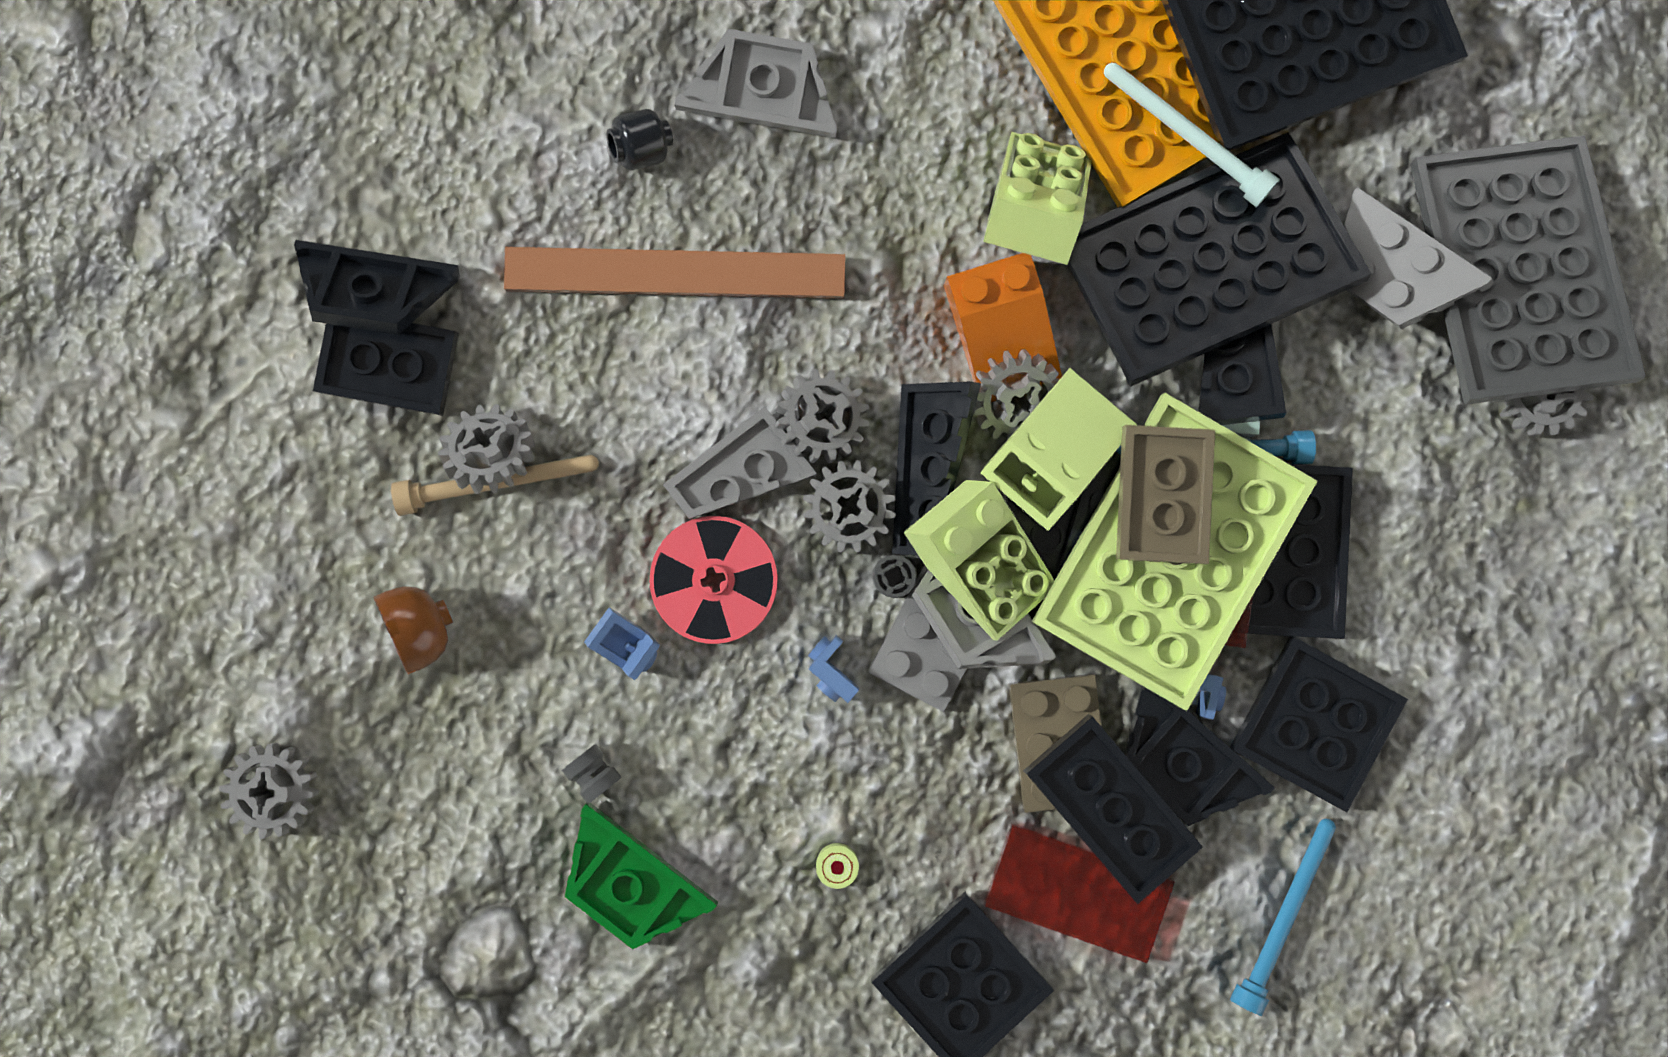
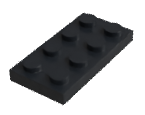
M1090 714L1085 716L1023 770L1137 904L1203 848Z

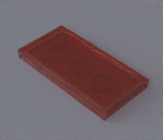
M1011 823L983 904L985 907L1148 963L1175 881L1167 878L1137 904L1091 850Z

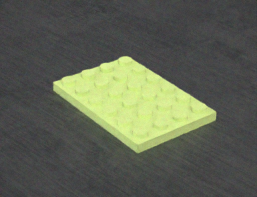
M1163 393L1143 426L1215 430L1209 564L1116 559L1120 484L1119 467L1031 622L1187 711L1315 487L1317 480L1167 393Z

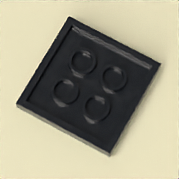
M1290 636L1230 748L1340 810L1348 812L1408 699L1298 638Z
M966 891L871 977V983L938 1057H983L1054 992L1050 983Z

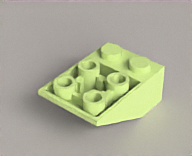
M1011 132L983 242L1067 265L1083 222L1092 163L1087 158L1084 150L1075 145L1067 144L1062 146L1044 141L1041 137L1031 133L1019 134Z
M1069 368L984 466L981 474L990 482H993L999 490L1049 531L1122 444V426L1137 424L1074 370Z
M965 480L904 532L928 570L995 641H998L1045 599L1055 581L997 487L990 481Z

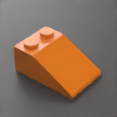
M1020 253L946 277L943 286L974 382L981 383L976 376L977 371L988 373L991 370L988 364L990 358L999 364L1003 362L1004 351L1008 350L1012 357L1017 359L1021 349L1027 350L1031 360L1038 353L1042 355L1047 361V365L1052 364L1059 373L1056 378L1060 379L1062 377L1045 298L1032 255ZM993 394L991 397V403L997 400L996 396Z

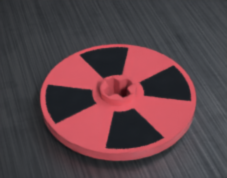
M705 516L683 523L666 536L653 557L649 583L654 605L669 627L690 640L706 644H720L731 642L747 635L765 619L775 600L778 575L773 554L764 539L756 531L732 518ZM714 567L716 573H724L726 578L725 581L720 583V591L714 592L711 586L704 587L702 584V579L708 577L707 569Z

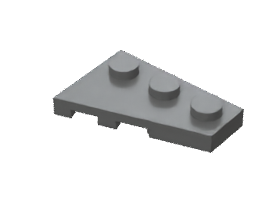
M765 406L663 484L689 519L817 475L802 454L798 457L794 455L796 446L793 442L783 444L782 440L786 433L783 429L776 428L775 424L777 421Z

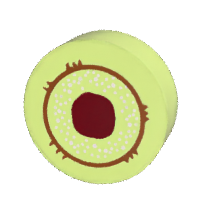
M833 843L820 851L816 860V872L821 882L826 886L834 889L845 888L852 884L858 875V858L854 850L842 843Z

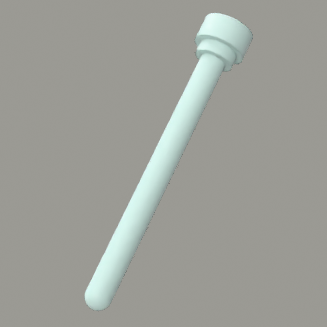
M1117 63L1106 65L1104 75L1109 81L1241 183L1239 188L1245 192L1243 197L1256 208L1279 182L1280 179L1267 169L1262 172L1255 167L1252 170Z

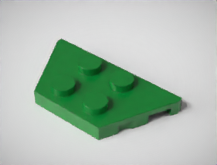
M592 803L584 805L580 815L581 822L578 837L574 845L571 873L568 876L564 896L632 950L650 942L652 938L679 928L683 923L703 913L707 914L716 908L718 901Z

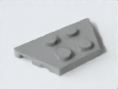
M728 29L716 44L714 53L706 58L697 69L696 77L684 93H679L675 99L674 106L679 111L836 138L837 125L832 115L812 43Z
M1358 187L1355 189L1344 227L1372 274L1368 281L1347 291L1398 328L1404 329L1421 321L1426 314L1440 312L1455 305L1454 301L1479 289L1483 292L1494 284L1490 276Z
M929 570L912 594L958 669L1047 664L1056 657L1037 626L1031 622L1032 619L1029 614L1024 616L998 641L993 640Z

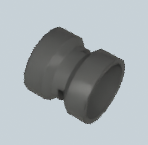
M891 555L877 562L873 569L872 579L874 586L881 594L891 598H899L908 594L914 587L916 572L908 559L903 556Z
M596 743L561 770L569 781H576L580 786V795L587 804L591 803L622 778L614 767L607 766L603 761V752ZM594 772L596 776L591 778L590 775Z

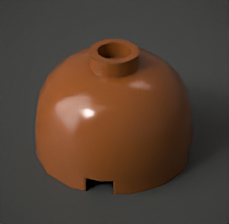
M410 586L390 589L374 596L375 603L407 674L419 671L437 661L445 651L448 643L446 626L453 623L444 600L434 602L427 591Z

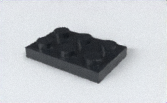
M411 323L399 335L326 324L313 392L443 416L459 333L454 330Z

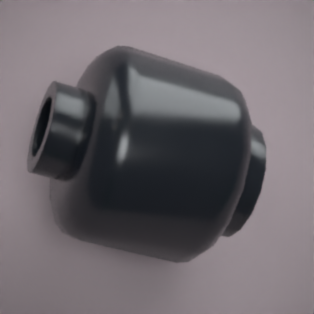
M651 109L618 115L613 120L612 128L607 129L606 132L607 144L613 161L615 163L620 162L623 167L631 171L664 162L668 146L673 145V135L669 123L666 120L661 121L656 112Z

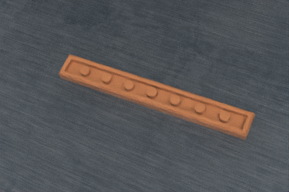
M505 247L504 290L507 292L844 299L845 254Z

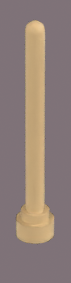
M586 455L526 466L527 474L525 476L516 473L511 476L514 482L513 486L592 472L598 468L599 461L594 455ZM410 479L391 484L392 501L398 516L417 513L418 508L425 507L426 502L474 494L470 484L464 489H460L455 480L421 486L420 482L412 483ZM504 481L498 483V489L509 487ZM489 485L483 486L481 492L490 491Z

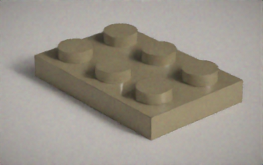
M1139 425L1122 426L1116 559L1209 564L1215 430Z
M1094 674L1008 683L1022 805L1025 813L1053 810L1055 808L1023 770L1088 714L1093 716L1101 725L1096 677Z

